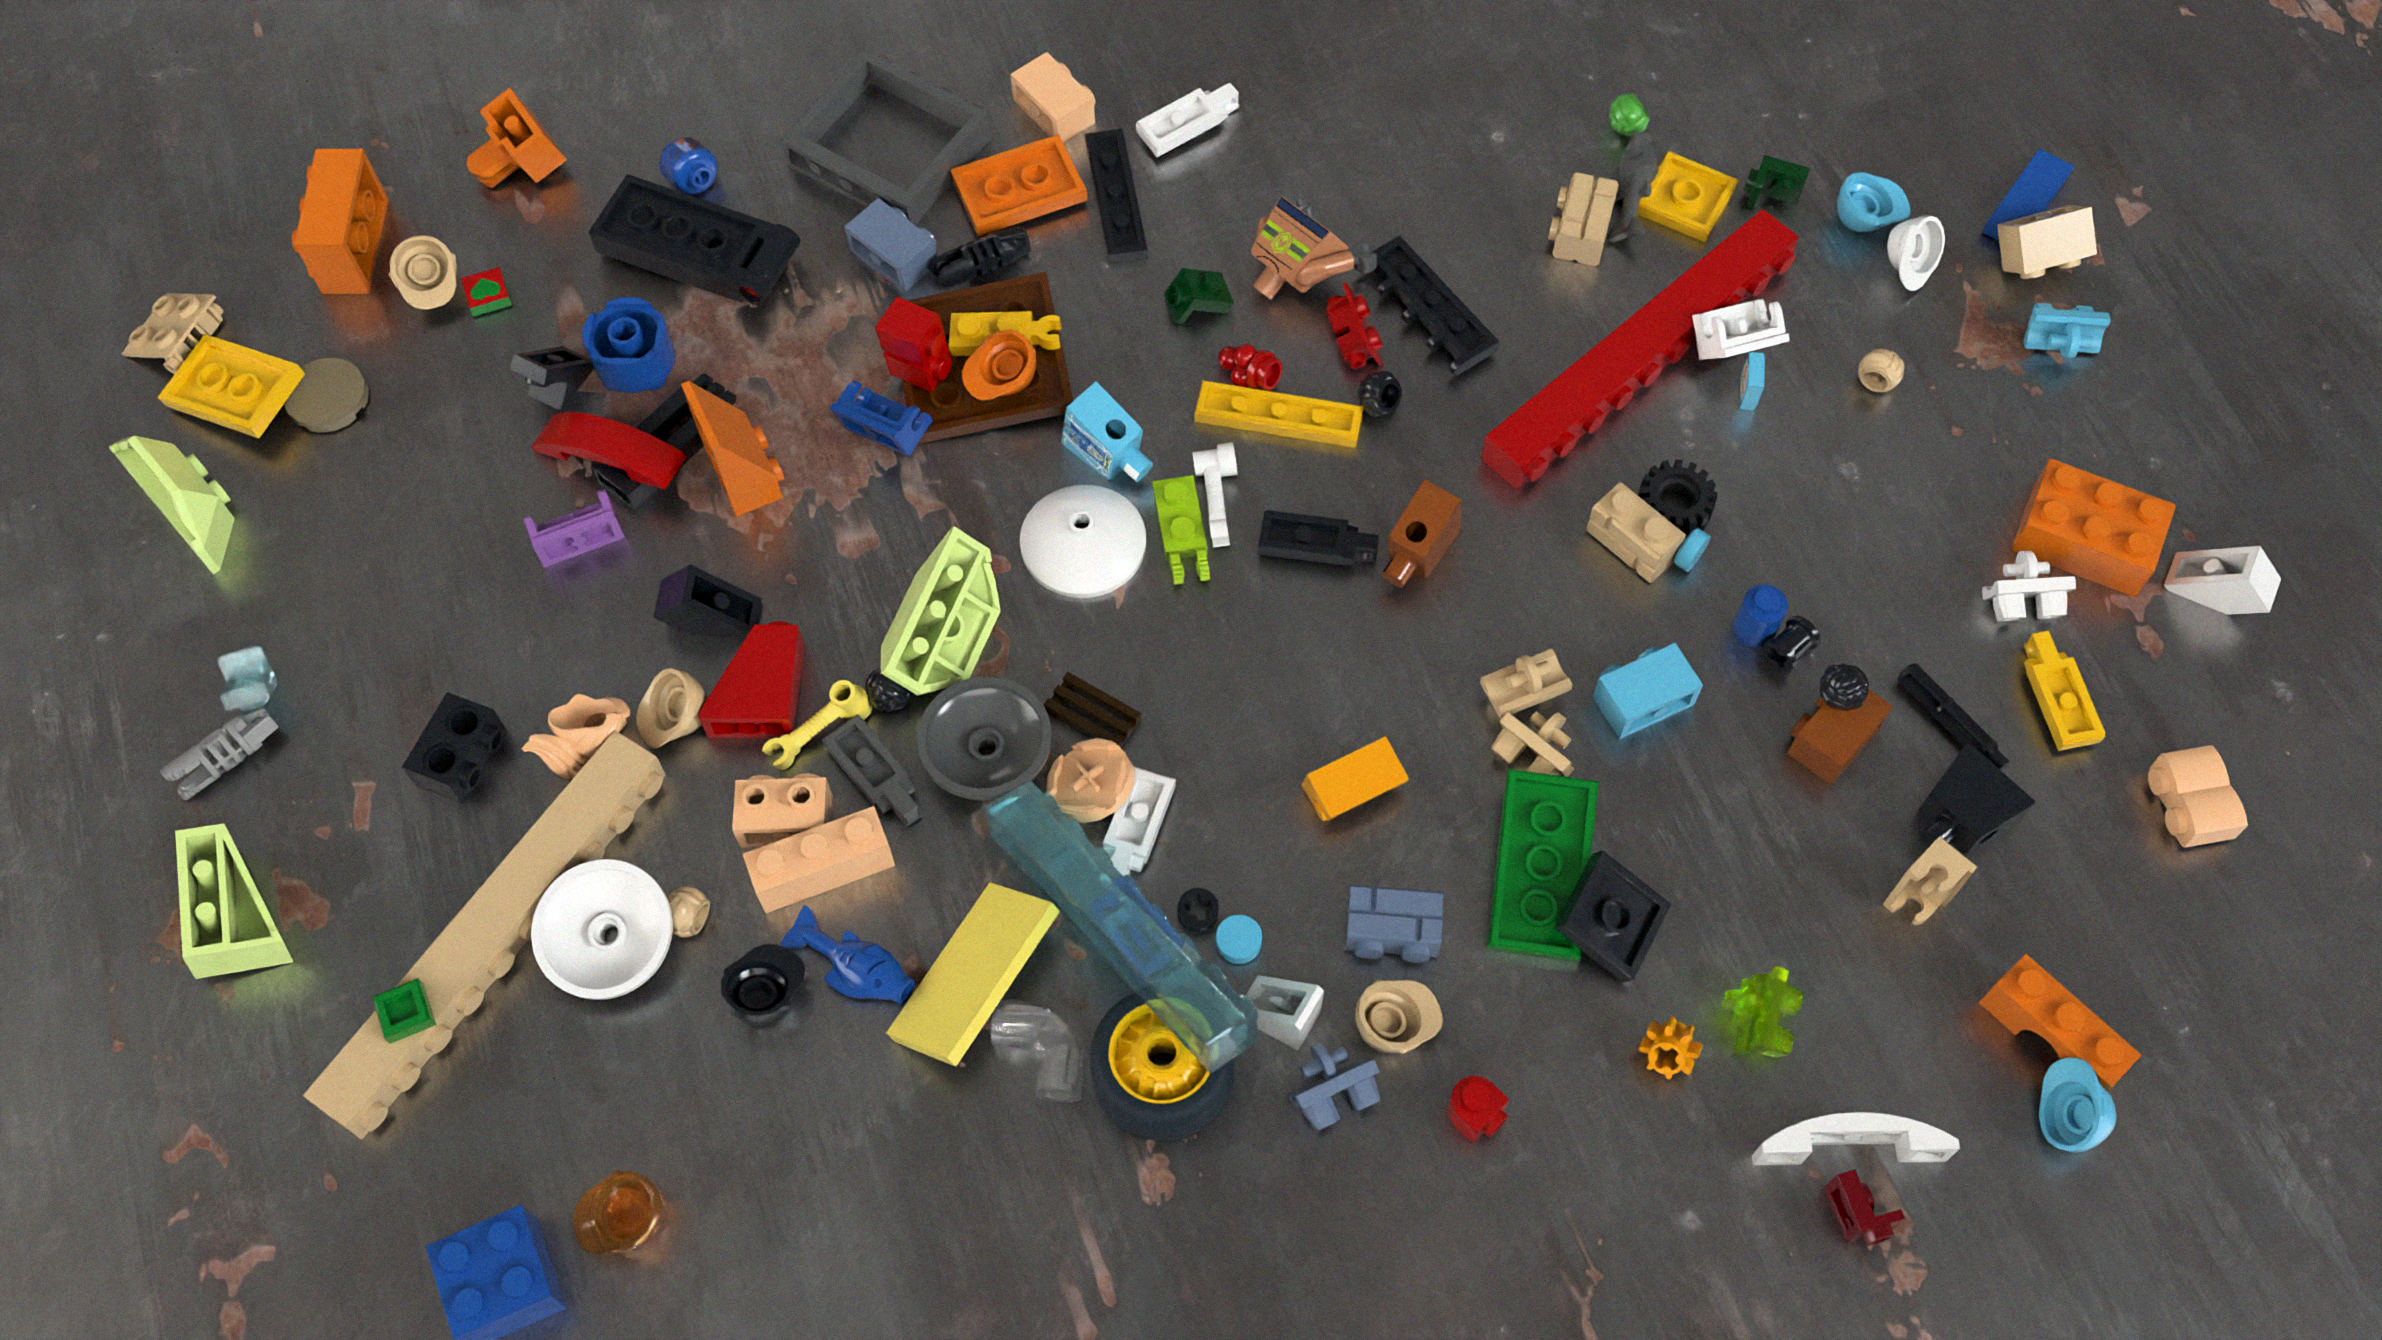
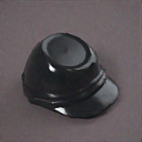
M776 944L757 946L724 969V975L721 979V999L730 1014L750 1026L770 1024L791 1008L805 976V965L798 955L783 946Z

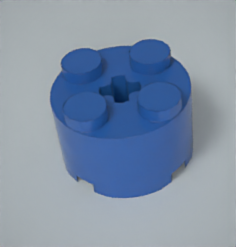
M635 297L613 299L605 303L606 308L597 315L593 312L584 324L582 337L593 367L603 386L608 390L626 393L645 390L654 391L662 388L666 383V377L674 366L675 349L661 313L652 308L651 303Z

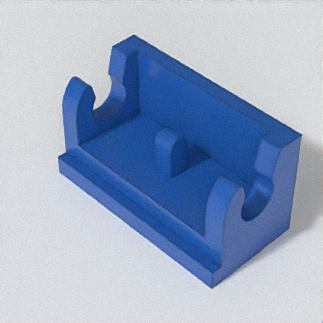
M855 380L849 383L836 403L833 402L829 408L842 426L848 431L910 457L933 421L931 416L925 412L920 413L919 407L914 405L906 407L873 393L871 389L864 387L854 401V397L860 390L862 383Z

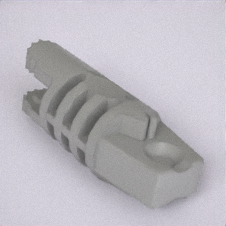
M262 706L242 718L238 715L223 725L224 727L212 732L201 740L200 744L194 745L160 770L163 777L170 782L171 780H178L200 764L204 765L178 786L177 793L184 800L192 798L221 777L223 772H228L242 762L247 755L250 756L263 745L261 742L278 728L275 720Z

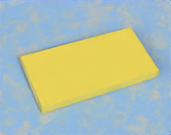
M989 882L886 1034L896 1043L956 1067L1059 914L1058 908L1050 901Z

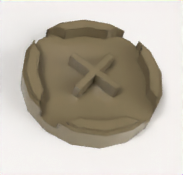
M335 357L320 358L300 367L305 375L288 397L284 406L292 421L298 426L301 425L306 427L308 431L316 433L332 432L350 425L357 418L355 414L361 407L364 409L368 403L369 387L359 368L348 360Z

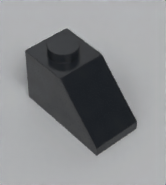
M689 564L661 580L653 618L688 634L746 638L754 624H757L762 598Z

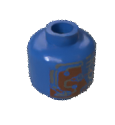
M679 137L670 141L664 147L659 159L661 174L678 191L687 195H697L706 191L713 184L717 176L718 165L716 158L698 140L691 137Z

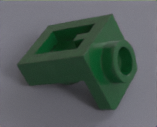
M1764 155L1759 170L1751 168L1745 184L1744 192L1751 193L1746 207L1754 209L1759 193L1773 197L1776 200L1798 204L1810 168Z

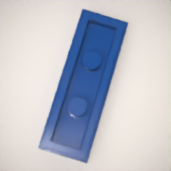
M2039 148L1989 218L1982 233L1999 241L1997 224L2044 212L2070 176L2074 166Z

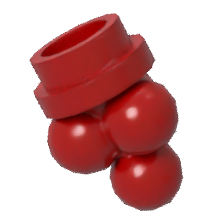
M1242 344L1237 348L1226 346L1218 354V363L1223 369L1231 371L1230 378L1235 386L1272 390L1280 380L1282 363L1276 359L1272 352L1267 350L1257 351L1250 344Z

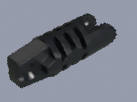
M1022 226L990 233L987 237H980L975 242H968L965 246H958L953 250L943 253L941 256L934 257L929 264V269L946 288L954 287L955 285L973 280L978 275H985L988 271H995L997 267L1007 266L1031 252L1028 234Z

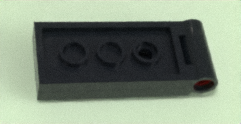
M629 174L625 176L588 232L595 251L726 298L741 303L745 300L757 306L765 302L801 242L796 232L785 225L772 224Z

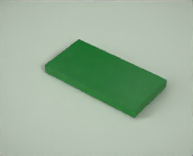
M1513 769L1507 770L1486 949L1579 963L1582 950L1557 932L1554 927L1591 858L1599 781Z

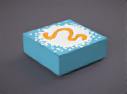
M1759 352L1748 353L1740 374V409L1754 410L1755 407L1757 408L1765 387V356Z

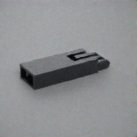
M706 373L701 374L692 382L731 405H734L736 402V395L729 390L725 391L724 386L718 382L713 383V379ZM682 386L636 427V429L646 432L682 451L686 459L680 468L703 447ZM689 416L691 419L686 424L683 423L682 420ZM678 424L679 430L674 435H669L668 433ZM597 463L592 467L599 483L633 509H637L658 489L632 481L625 470L602 463Z

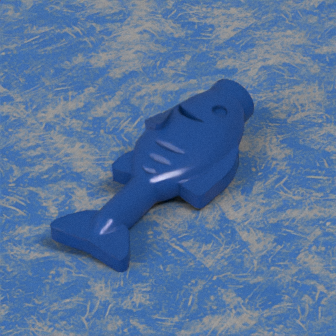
M806 905L802 907L794 926L780 942V945L787 949H798L809 945L829 957L833 968L824 977L825 982L850 998L893 1000L898 1004H903L913 991L914 979L905 974L899 962L889 951L878 944L861 941L860 938L850 931H845L841 942L817 929L816 917L812 909Z

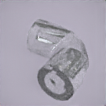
M1001 999L992 1014V1046L1017 1047L1027 1050L1032 1054L1037 1068L1036 1097L1059 1103L1081 1100L1084 1084L1082 1048L1068 1023L1045 1006L1022 1000Z

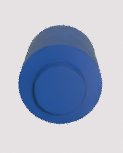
M1761 584L1750 588L1745 594L1733 622V631L1738 640L1750 647H1763L1768 639H1774L1788 610V602L1785 595L1778 588L1771 585Z

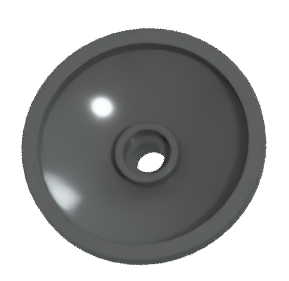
M994 676L969 678L943 690L924 711L917 732V747L920 760L930 778L945 791L971 800L998 799L1025 787L1044 767L1052 744L1050 719L1039 698L1028 688L1015 681ZM985 748L995 749L990 755L981 754V751Z

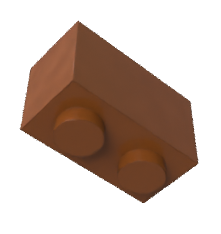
M1869 688L1868 697L1865 699L1864 704L1858 709L1849 711L1832 709L1825 704L1820 696L1815 703L1820 709L1813 717L1805 713L1789 734L1795 739L1787 753L1825 782L1832 785L1881 728L1894 707Z

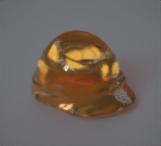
M616 1170L600 1184L583 1194L576 1204L573 1224L580 1247L585 1252L595 1255L613 1252L625 1253L638 1249L640 1245L648 1241L657 1232L662 1223L664 1207L660 1191L644 1175L632 1171L622 1172Z

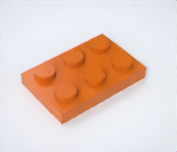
M1059 134L950 169L951 180L978 237L1087 201V190Z

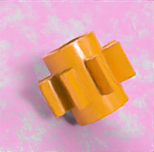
M1670 1016L1669 1021L1661 1025L1652 1020L1646 1031L1648 1036L1643 1037L1639 1046V1051L1648 1053L1649 1062L1646 1068L1648 1070L1655 1069L1657 1072L1665 1074L1667 1079H1671L1672 1074H1676L1680 1070L1689 1075L1695 1063L1694 1059L1699 1058L1703 1044L1693 1041L1692 1034L1695 1027L1693 1025L1686 1026L1684 1023L1676 1021L1675 1016Z

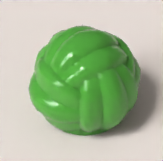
M1634 93L1618 96L1613 101L1609 113L1611 127L1619 134L1631 136L1636 132H1643L1650 120L1647 111Z

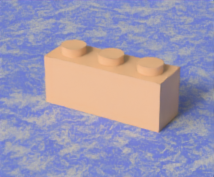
M874 806L742 854L755 893L765 914L895 866L889 844Z

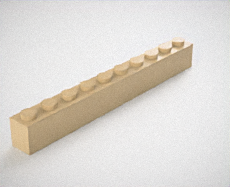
M614 730L396 985L397 987L419 978L424 983L436 1025L389 1044L384 1039L375 1010L302 1096L361 1140L368 1132L378 1128L385 1120L390 1105L401 1092L409 1090L416 1083L420 1076L421 1068L433 1054L440 1052L446 1047L456 1026L466 1015L472 1014L480 1006L486 990L496 978L504 976L510 970L515 961L516 954L527 941H531L534 913L548 887L569 869L585 862L601 860L607 845L617 834L624 832L630 826L634 813L646 799L652 798L659 791L666 774L657 757Z

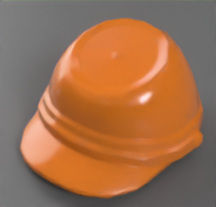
M1014 330L998 331L987 336L965 362L962 370L963 384L971 396L979 400H990L999 396L1019 393L1033 380L1036 370V351L1031 342L1022 333Z

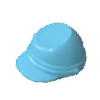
M1858 172L1848 176L1841 185L1840 194L1837 199V210L1841 222L1852 231L1859 233L1872 232L1893 222L1903 221L1910 215V205L1905 193L1899 185L1889 179Z
M2062 1058L2050 1065L2044 1076L2038 1112L2041 1131L2047 1141L2060 1150L2082 1152L2096 1147L2110 1135L2116 1124V1109L2111 1095L2098 1082L2097 1075L2092 1066L2081 1058Z

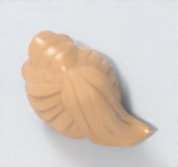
M577 693L566 705L557 707L548 713V725L554 735H531L529 741L521 749L524 752L537 754L548 768L561 778H574L614 730L620 732L627 723L626 718L630 716V709L619 698L602 697L595 700Z

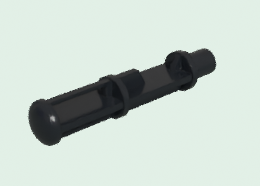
M1910 664L1900 672L1898 682L1963 746L1970 743L2000 770L2009 764L2010 761L1998 750L1997 742L1919 664Z

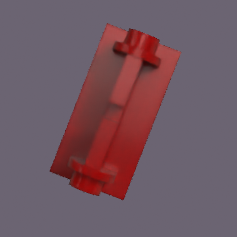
M1344 283L1343 286L1347 295L1331 297L1327 301L1328 306L1326 307V313L1336 335L1350 330L1349 333L1337 338L1344 362L1350 365L1352 369H1360L1366 365V360L1373 357L1378 365L1381 366L1383 362L1378 349L1383 347V343L1375 326H1369L1366 317L1371 315L1370 308L1362 293L1355 295L1349 285Z

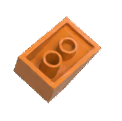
M690 381L682 383L681 386L705 452L736 517L783 498L778 482L785 478L776 457L768 459L764 452L765 449L769 448V445L760 425L752 427L745 412Z

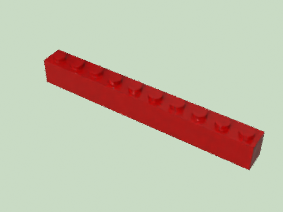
M1764 209L1760 210L1485 436L1481 459L1516 490L1528 480L1531 482L1536 481L1545 472L1549 462L1557 456L1560 458L1566 456L1573 449L1580 436L1585 432L1591 434L1596 431L1610 411L1614 408L1616 410L1622 409L1630 401L1634 391L1642 385L1644 387L1651 385L1665 365L1669 362L1675 364L1685 355L1689 345L1696 340L1692 315L1743 303V300L1749 295L1757 296L1766 287L1774 274L1779 273L1781 275L1786 272L1795 261L1796 255L1793 252L1799 236Z

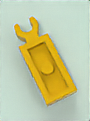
M1032 311L951 313L949 351L951 356H971L987 336L1002 330H1014L1022 333L1032 345L1039 344L1047 350L1061 348L1059 334L1047 333L1052 330H1061V320L1059 316L1047 315L1038 321H1034Z

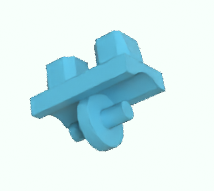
M2036 303L2029 318L2023 344L2025 349L2060 351L2061 357L2064 359H2074L2078 352L2099 353L2103 334L2109 326L2111 318L2107 312H2094L2092 306L2078 305L2071 310L2055 309L2049 303Z

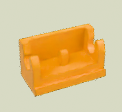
M1385 736L1307 774L1301 786L1304 792L1307 793L1319 817L1324 822L1326 820L1330 821L1366 801L1407 783L1409 778Z

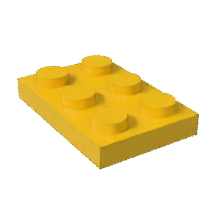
M204 334L158 398L166 407L260 438L305 373L295 363Z

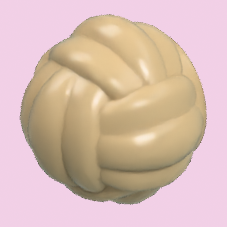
M1881 348L1874 349L1860 361L1858 376L1861 383L1869 390L1887 392L1896 387L1902 380L1905 367L1904 362L1893 351Z
M679 887L675 891L670 892L667 899L672 911V933L678 937L686 938L697 935L703 928L709 914L710 901L695 887Z

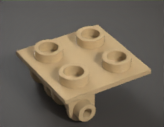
M167 293L153 304V313L146 322L131 333L128 339L130 343L121 354L124 357L164 358L166 361L163 366L175 374L203 335L211 336L223 321L221 315L224 311L220 306L213 303L216 298L214 294Z

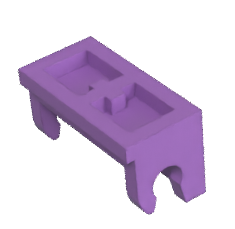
M605 489L597 491L600 499L599 503L539 525L534 522L532 515L523 518L532 546L544 568L625 538Z

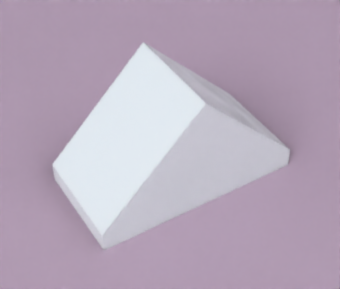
M1258 975L1235 1014L1243 1021L1298 1051L1321 1013L1324 990L1315 984Z

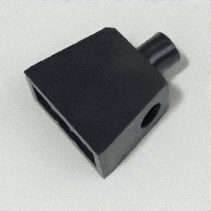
M1967 743L1919 808L1920 815L1929 822L1919 831V838L1929 848L1940 836L1947 843L1951 842L1962 853L1969 854L2016 825L2036 801L1974 746Z

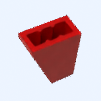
M784 621L754 624L700 709L699 720L708 738H780L782 735L790 734L796 729L805 644L798 625H791Z

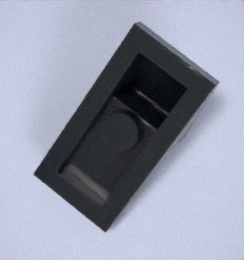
M561 346L516 353L513 355L510 369L525 376V381L530 384L528 390L530 397L555 409H562L594 370L591 359Z

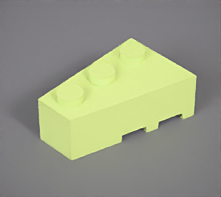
M225 823L175 831L182 957L194 978L200 979L293 963Z

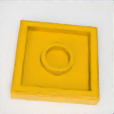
M1667 150L1657 167L1659 172L1650 184L1651 195L1640 199L1637 215L1706 243L1734 194L1739 180Z

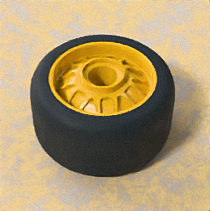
M1154 987L1134 992L1111 1007L1100 1021L1093 1036L1090 1048V1070L1096 1097L1106 1114L1118 1126L1133 1135L1150 1140L1165 1141L1180 1139L1196 1133L1207 1126L1219 1114L1229 1097L1233 1085L1235 1055L1230 1032L1222 1017L1209 1003L1188 991L1171 987ZM1158 1053H1168L1175 1056V1059L1166 1066L1155 1065L1149 1060L1151 1056Z

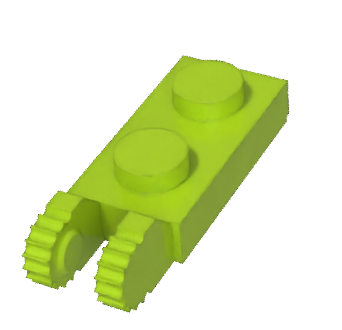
M1194 476L1152 481L1165 560L1169 561L1174 585L1184 584L1185 573L1180 559L1195 557L1196 573L1200 581L1210 580L1207 542Z

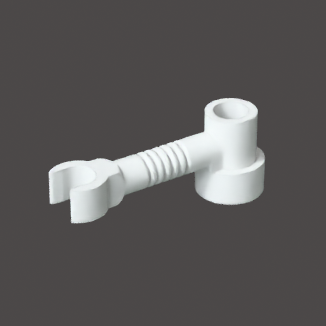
M1233 442L1217 444V449L1193 452L1196 477L1204 476L1213 548L1230 545L1221 477L1238 475Z

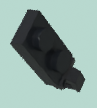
M1267 510L1264 511L1258 554L1338 565H1351L1354 561L1376 562L1379 535L1359 533L1358 527L1348 525L1349 520Z

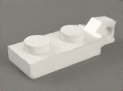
M1231 83L1213 92L1209 90L1203 92L1199 88L1137 121L1136 132L1156 157H1159L1224 121L1229 113L1239 107V93Z
M1134 767V786L1128 799L1114 813L1103 842L1102 861L1109 863L1104 879H1106L1105 888L1119 891L1125 887L1131 870L1141 873L1144 863L1146 864L1176 787V779Z

